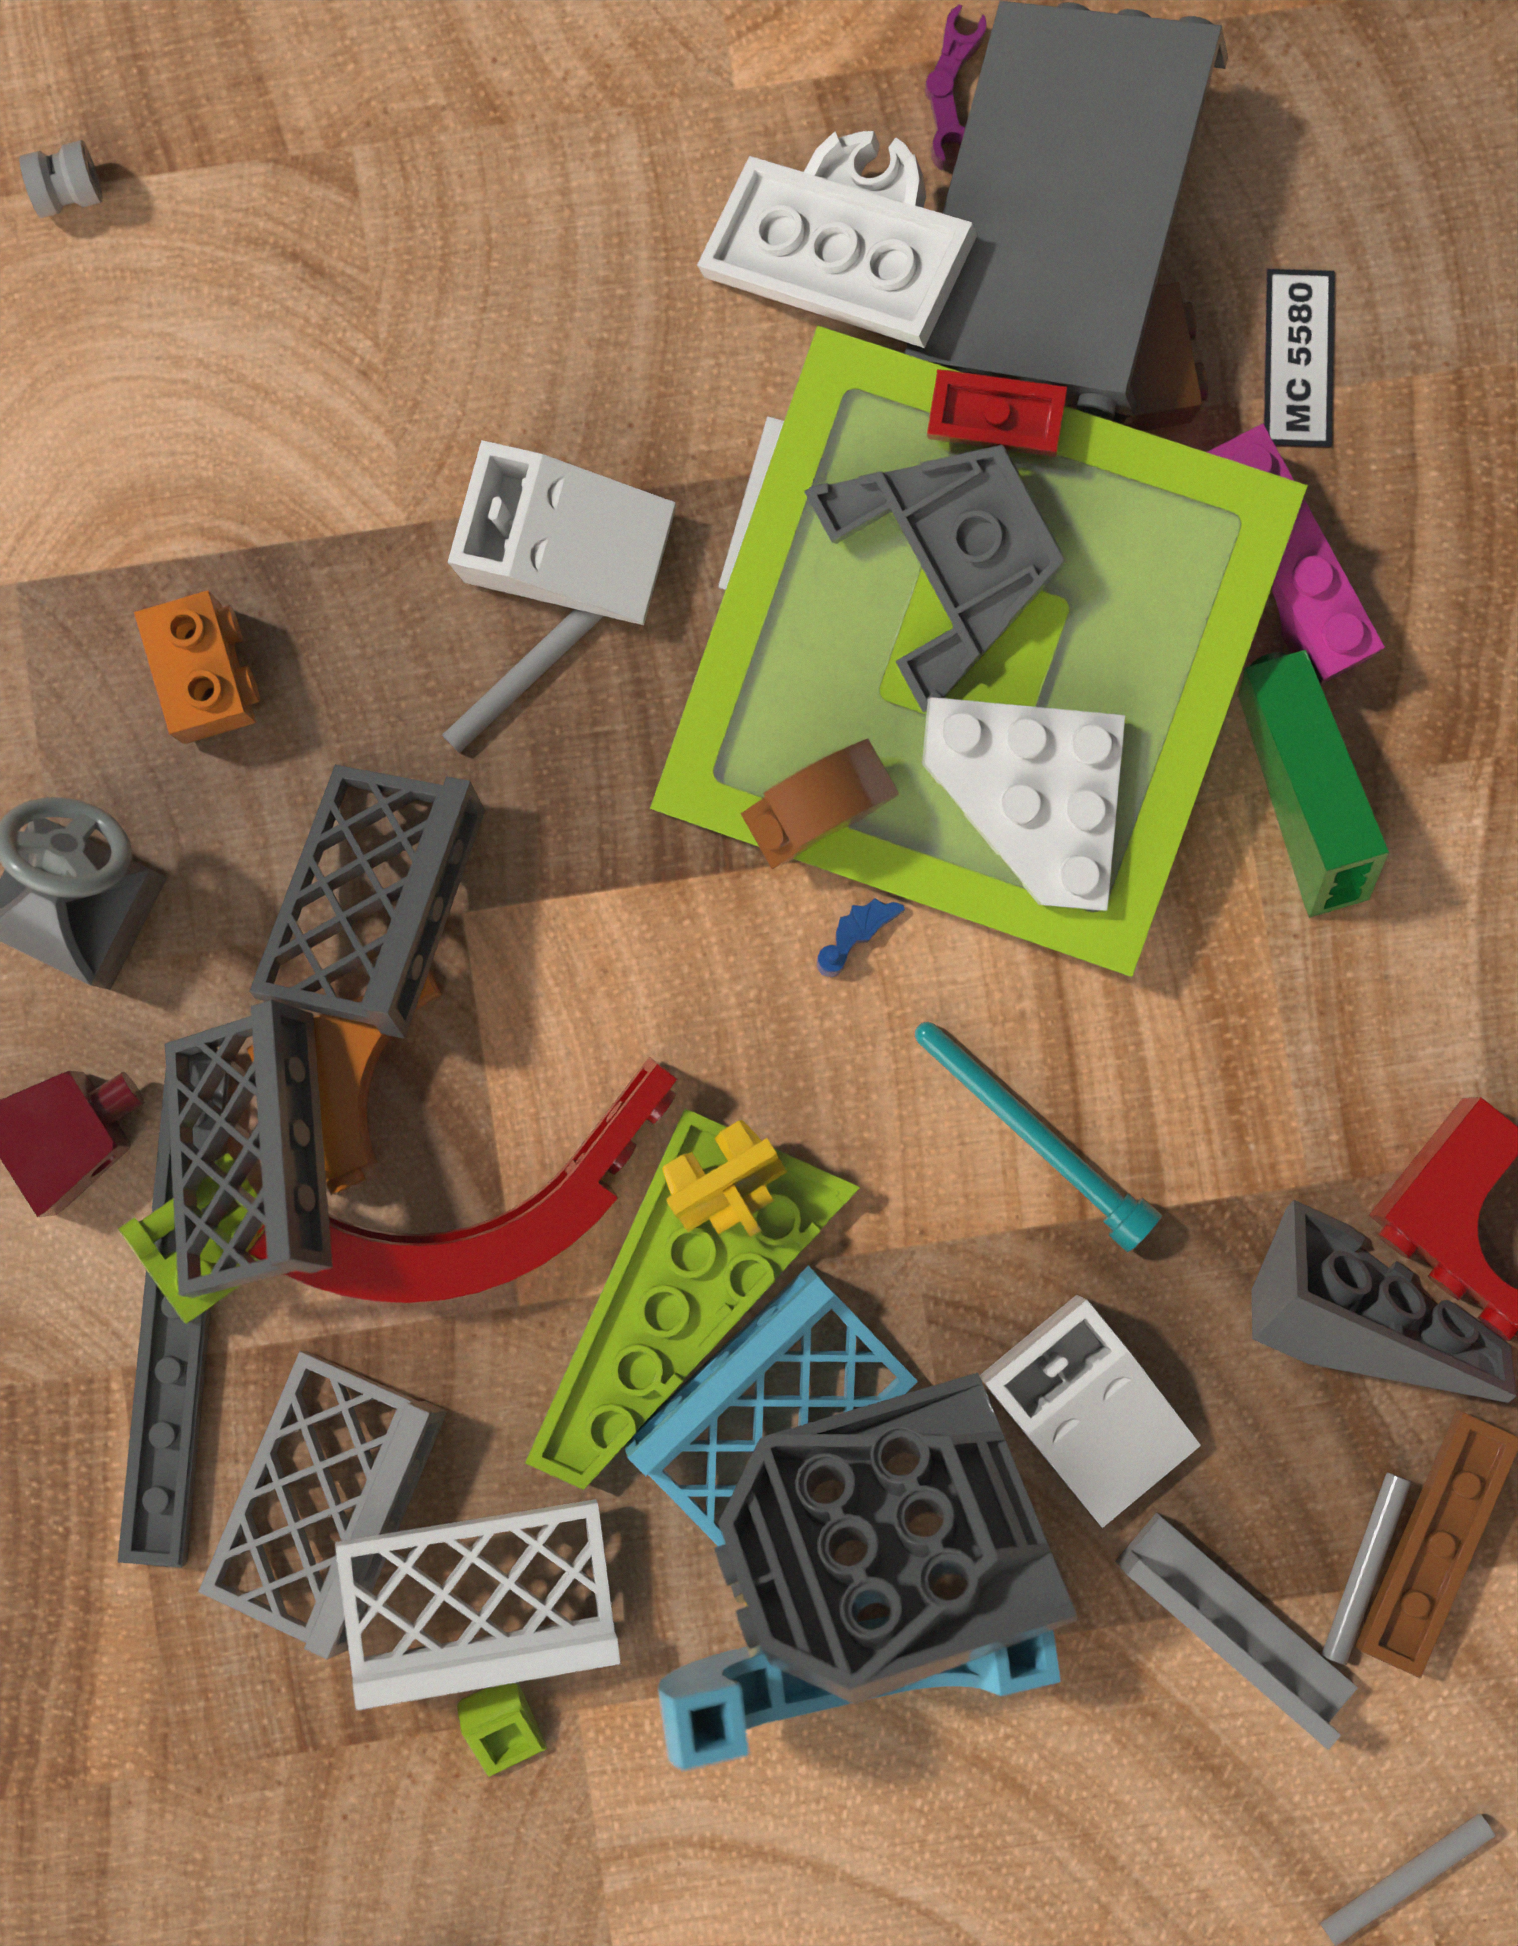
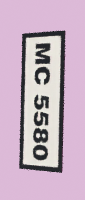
M1267 269L1264 426L1275 445L1332 447L1335 271Z

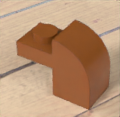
M867 738L812 763L763 793L765 795L764 798L742 812L741 816L771 869H774L789 862L826 836L859 822L900 794Z

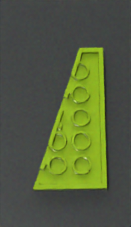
M685 1108L525 1464L584 1490L860 1187L774 1148L787 1173L765 1185L774 1201L753 1214L762 1231L750 1237L740 1221L721 1234H718L711 1221L708 1220L687 1232L666 1201V1198L672 1194L669 1191L662 1168L682 1154L690 1152L694 1154L705 1174L727 1162V1159L714 1138L727 1127Z

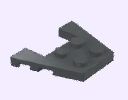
M1003 445L921 462L920 465L889 472L880 471L866 474L843 482L820 484L804 491L830 541L835 544L892 512L953 624L952 629L895 661L922 712H927V703L930 697L945 698L1067 564L1063 552L1010 454Z

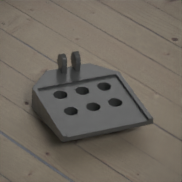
M978 1372L760 1438L718 1522L725 1544L715 1547L714 1550L727 1586H731L735 1600L737 1602H745L747 1605L735 1610L748 1648L752 1649L760 1646L770 1665L855 1705L1077 1621V1614ZM900 1453H910L920 1460L914 1471L907 1475L899 1476L891 1474L886 1470L887 1463L892 1457ZM834 1480L845 1485L844 1493L833 1503L822 1504L812 1499L815 1489L825 1481ZM922 1513L937 1514L944 1520L940 1530L929 1537L915 1536L909 1531L912 1520ZM855 1540L868 1546L866 1556L856 1565L844 1566L834 1561L838 1548L848 1541ZM948 1574L960 1575L968 1582L967 1589L962 1596L955 1600L946 1601L933 1595V1585L939 1578ZM870 1603H882L892 1609L890 1619L879 1629H864L856 1623L859 1612Z

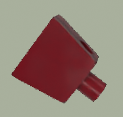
M67 1071L0 1100V1160L37 1217L55 1216L62 1212L130 1149V1141L117 1121L143 1105L145 1101L136 1084L125 1072H121L100 1087L95 1088L84 1072Z

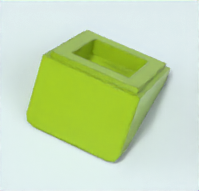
M518 1682L487 1687L458 1702L457 1710L461 1733L488 1777L547 1749L545 1739Z

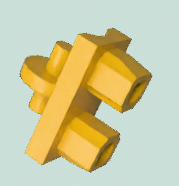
M739 1120L720 1131L714 1138L727 1159V1162L705 1174L694 1154L690 1152L682 1154L662 1168L669 1191L672 1194L666 1198V1201L687 1232L708 1220L711 1221L718 1234H721L740 1221L750 1237L762 1231L753 1214L774 1201L765 1185L787 1173V1170L768 1138L761 1141L759 1136L744 1120Z

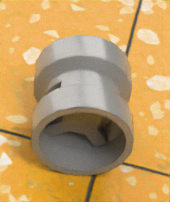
M83 140L62 145L59 153L46 155L41 151L19 157L21 173L28 196L40 218L61 213L64 205L76 203L81 207H87L103 202L98 175L90 152Z

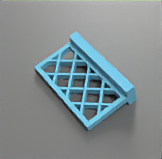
M808 1265L664 1402L624 1446L628 1459L645 1476L649 1475L717 1546L725 1544L720 1526L714 1521L715 1497H731L737 1485H715L716 1451L753 1453L759 1439L762 1438L763 1406L799 1407L798 1426L808 1423L809 1407H844V1413L853 1410L854 1407H864L904 1395L918 1381ZM832 1309L847 1325L846 1351H811V1328ZM856 1335L871 1351H856ZM801 1338V1351H788ZM776 1361L800 1362L799 1395H764L765 1372ZM810 1362H845L844 1396H809ZM855 1362H882L897 1377L878 1396H854ZM755 1382L754 1395H742ZM729 1406H754L753 1440H717L718 1417ZM708 1427V1440H695ZM682 1451H707L706 1485H679L664 1468ZM692 1497H706L705 1511Z

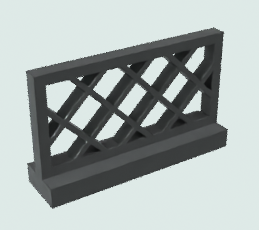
M335 764L249 990L253 997L262 1001L274 1000L299 1009L373 1024L381 1034L405 1039L485 813V809L471 781L446 776L444 784L440 785ZM347 787L372 791L378 801L375 805L346 821L339 810ZM382 793L390 794L391 796L384 799ZM415 800L433 803L426 821L403 832L393 812ZM387 816L397 837L364 855L354 834ZM336 819L339 825L333 827ZM347 839L358 859L324 877L318 866L323 851ZM419 843L415 853L412 846ZM406 850L412 860L408 875L383 889L372 868ZM366 872L377 893L343 911L333 890ZM315 875L318 881L311 884ZM326 895L337 916L303 934L297 923L302 908ZM398 900L397 906L394 909L392 902ZM385 907L392 919L387 934L363 947L351 925ZM345 930L356 951L322 969L311 948ZM294 933L296 939L290 942L292 934ZM304 952L315 974L291 988L274 984L280 966ZM378 957L374 967L371 960ZM364 965L370 976V981L362 1003L338 998L330 983ZM323 988L324 991H325V993H326V995L318 994V993H314V992H316V991H318L319 989Z
M269 1000L251 1006V1016L165 1043L179 1296L194 1298L296 1270L313 1273L333 1268L313 1013ZM253 1036L254 1061L246 1072L233 1060L247 1037ZM204 1052L212 1061L195 1087L190 1083L188 1056ZM228 1072L240 1084L223 1111L210 1099L224 1075ZM255 1095L257 1097L258 1124L250 1135L238 1124V1121ZM204 1111L216 1121V1124L201 1149H198L193 1144V1127ZM231 1134L244 1147L227 1174L214 1161ZM260 1159L263 1187L255 1199L241 1186L256 1161ZM206 1174H208L220 1187L203 1213L197 1207L196 1191ZM235 1198L248 1212L231 1238L218 1224ZM263 1223L266 1227L268 1259L256 1261L246 1252V1249ZM212 1238L224 1249V1252L211 1274L201 1276L200 1254L209 1239Z

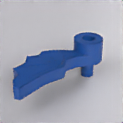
M876 898L865 906L852 905L850 914L840 917L835 935L836 946L828 945L820 950L816 961L818 971L826 977L839 975L843 970L851 948L856 943L868 942L882 926L904 912V905L895 902L884 905Z

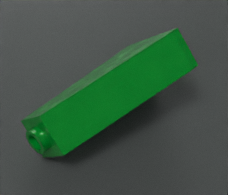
M1302 650L1289 655H1285L1283 652L1266 654L1256 659L1250 666L1245 667L1238 697L1307 914L1311 918L1368 901L1388 857L1389 850L1307 651Z

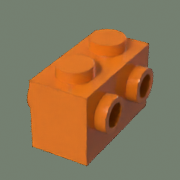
M207 590L134 612L169 735L182 744H188L256 723L251 705L260 702V695L250 667L248 665L240 667L234 644L242 642L243 639L237 617L231 605L222 607V604Z

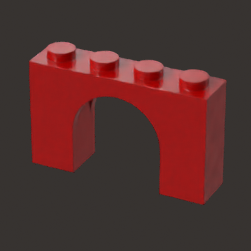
M1482 1097L1462 1098L1368 1216L1383 1227L1378 1237L1384 1243L1407 1259H1410L1414 1253L1433 1268L1428 1275L1433 1283L1457 1300H1460L1464 1294L1484 1309L1478 1316L1480 1321L1500 1337L1511 1341L1514 1336L1518 1337V1289L1508 1285L1499 1278L1485 1260L1479 1244L1478 1218L1487 1194L1518 1156V1126Z

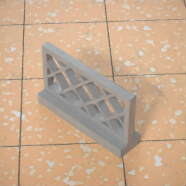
M299 1351L198 1592L305 1642L304 1649L325 1659L348 1651L337 1556L335 1555L316 1564L304 1527L333 1516L341 1541L397 1532L448 1410L428 1401H417L310 1352ZM313 1371L330 1379L339 1405L310 1417L302 1391L310 1372ZM346 1386L363 1395L350 1399ZM376 1399L396 1408L386 1435L366 1442L354 1407ZM295 1412L298 1422L288 1426L292 1414ZM342 1413L355 1448L326 1460L313 1425ZM301 1430L314 1465L285 1477L276 1452L283 1437ZM381 1446L374 1462L370 1450ZM358 1456L367 1481L360 1496L341 1503L329 1467ZM269 1471L273 1482L263 1486ZM317 1473L329 1509L301 1520L288 1485ZM276 1490L288 1526L260 1537L251 1513L258 1497ZM356 1506L350 1522H348L345 1510ZM244 1531L247 1543L237 1547ZM291 1533L304 1569L276 1581L263 1544ZM250 1550L263 1586L244 1594L223 1584L222 1581L232 1557ZM380 1553L351 1557L354 1581L372 1593L386 1558ZM330 1567L325 1582L323 1583L319 1571ZM306 1576L316 1601L307 1623L287 1614L278 1589ZM266 1593L270 1606L254 1598ZM356 1596L360 1619L367 1603Z

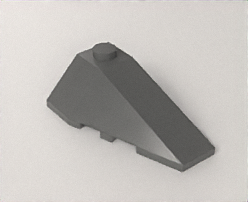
M1293 1200L1287 1206L1251 1290L1253 1340L1307 1364L1507 1403L1517 1396L1511 1345L1450 1300L1441 1301L1439 1304L1434 1302L1410 1282L1414 1273L1398 1261L1387 1267L1364 1250L1361 1246L1364 1243L1365 1237L1348 1224L1296 1200Z

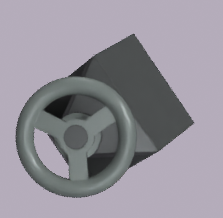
M47 797L27 801L10 810L0 821V862L5 868L0 878V941L90 986L111 990L167 877L131 860L132 849L127 833L111 815L102 809L83 801L61 797ZM47 817H63L73 820L65 828L47 819ZM28 823L24 832L19 831L24 825ZM95 829L98 830L109 842L111 850L88 839V837Z

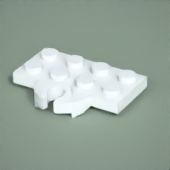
M861 131L840 138L834 132L816 148L804 172L749 156L697 267L704 278L925 348L974 244L977 233L972 222L923 208L926 199L923 173L915 154L913 155L905 143L895 138L888 147L891 160L887 170L878 177L864 178L861 176L863 169L878 155L880 144L875 132Z

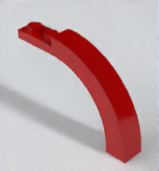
M649 1056L572 1158L537 1193L516 1207L492 1219L469 1227L425 1234L392 1233L369 1229L346 1222L329 1214L333 1268L313 1273L296 1270L284 1273V1275L308 1286L340 1296L374 1302L394 1303L448 1300L480 1293L521 1277L544 1265L569 1248L591 1229L615 1203L618 1196L612 1187L601 1180V1178L607 1171L612 1175L617 1174L627 1163L637 1146L631 1139L644 1122L648 1120L654 1124L664 1115L676 1096L671 1087L677 1081V1078ZM264 1224L256 1232L247 1250L251 1256L259 1261L268 1259L266 1227Z

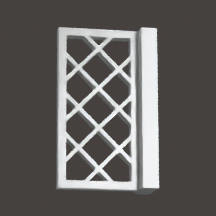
M596 1499L335 1542L356 1710L620 1664L618 1641L614 1631L599 1507ZM585 1519L588 1542L572 1564L544 1544L559 1523ZM543 1526L536 1537L525 1530V1528ZM511 1531L529 1544L508 1574L479 1554L494 1533ZM479 1536L471 1548L459 1540ZM446 1542L464 1555L443 1585L413 1565L428 1544ZM413 1547L406 1558H403L394 1551ZM538 1551L566 1571L544 1601L516 1581ZM380 1553L398 1566V1568L379 1594L375 1596L354 1581L351 1557ZM589 1558H591L593 1579L581 1571ZM472 1562L501 1582L479 1612L450 1592ZM406 1573L435 1593L414 1623L384 1603ZM575 1578L595 1593L598 1616L570 1621L556 1611L553 1606ZM510 1589L534 1606L537 1611L522 1630L505 1632L487 1618ZM356 1596L369 1605L360 1619ZM445 1600L471 1619L472 1622L457 1641L440 1643L422 1629ZM377 1612L406 1631V1634L392 1652L364 1657L361 1633ZM546 1616L557 1623L539 1626ZM481 1627L491 1634L473 1638ZM414 1639H417L425 1645L423 1647L408 1649V1647L411 1645Z

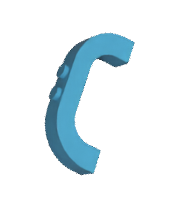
M890 1616L857 1622V1624L868 1630L879 1629L887 1623ZM1054 1631L1045 1632L878 1697L916 1689L946 1686L974 1687L1004 1696L1059 1683L1061 1679ZM748 1646L691 1662L670 1672L658 1684L667 1757L674 1766L683 1771L748 1756L749 1749L746 1730L852 1704L845 1699L770 1665L760 1646L749 1649Z

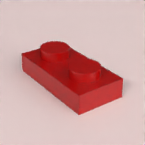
M937 369L927 437L931 440L987 448L1003 445L1009 451L1056 457L1067 387Z

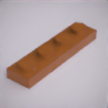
M1456 1409L1355 1647L1361 1652L1421 1679L1517 1455V1436Z

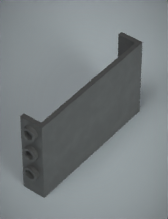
M1000 0L942 213L972 222L977 237L925 348L907 343L905 354L962 373L1067 387L1065 405L1075 406L1079 411L1103 419H1112L1115 413L1134 416L1137 402L1130 384L1213 68L1225 69L1228 60L1222 25H1214L1209 20L1196 16H1186L1179 21L1152 18L1148 14L1134 9H1124L1117 14L1090 11L1087 7L1072 2L1060 3L1057 7Z

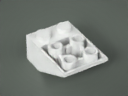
M481 440L448 564L464 583L644 625L677 505L673 501L544 454Z
M1078 1295L1074 1296L979 1375L982 1382L1102 1528L1201 1446L1130 1351L1088 1300Z

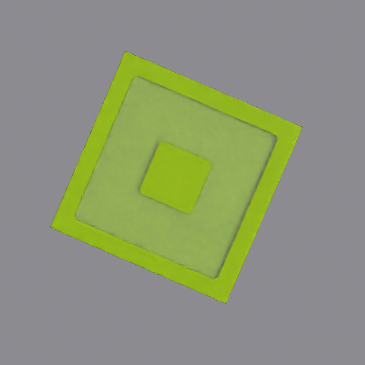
M817 325L650 809L758 846L741 816L742 812L764 798V792L789 776L838 750L868 738L900 795L859 822L826 836L793 859L1132 977L1308 485L1064 406L1056 457L1007 450L1063 552L1067 564L944 699L1125 715L1107 911L1038 905L1024 888L1023 883L1001 856L994 852L965 817L962 809L922 765L927 712H922L895 661L953 628V624L895 516L890 512L838 544L830 541L804 492L808 488L820 484L843 482L866 474L880 471L889 472L920 465L921 462L987 448L931 440L927 437L937 369L959 371Z

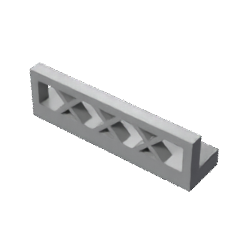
M1155 1513L1115 1562L1133 1581L1329 1750L1341 1736L1329 1722L1358 1687L1158 1513Z

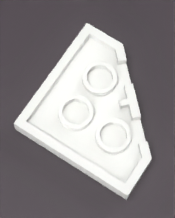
M930 697L927 703L922 765L938 784L942 785L984 840L1023 883L1024 888L1038 905L1107 911L1125 715Z

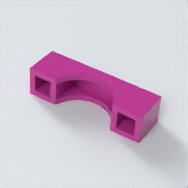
M1263 423L1207 452L1294 481ZM1303 498L1271 590L1278 606L1281 618V636L1291 654L1302 650L1307 651L1319 683L1323 685L1365 663L1385 647Z

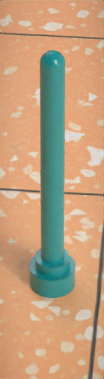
M923 1022L917 1026L915 1039L918 1044L1106 1215L1103 1222L1111 1229L1108 1235L1128 1253L1149 1234L1162 1217L1144 1198L1136 1201L1130 1194H1127L1125 1197L1120 1195L934 1023Z

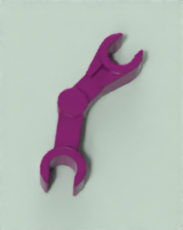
M962 5L953 8L947 16L941 56L934 71L928 75L925 85V94L931 102L936 127V134L931 147V158L934 165L941 171L945 163L944 151L941 146L947 142H955L961 146L965 127L960 126L952 92L954 80L959 69L983 43L987 25L986 17L983 14L978 23V28L973 34L962 35L957 32L955 26L960 19Z

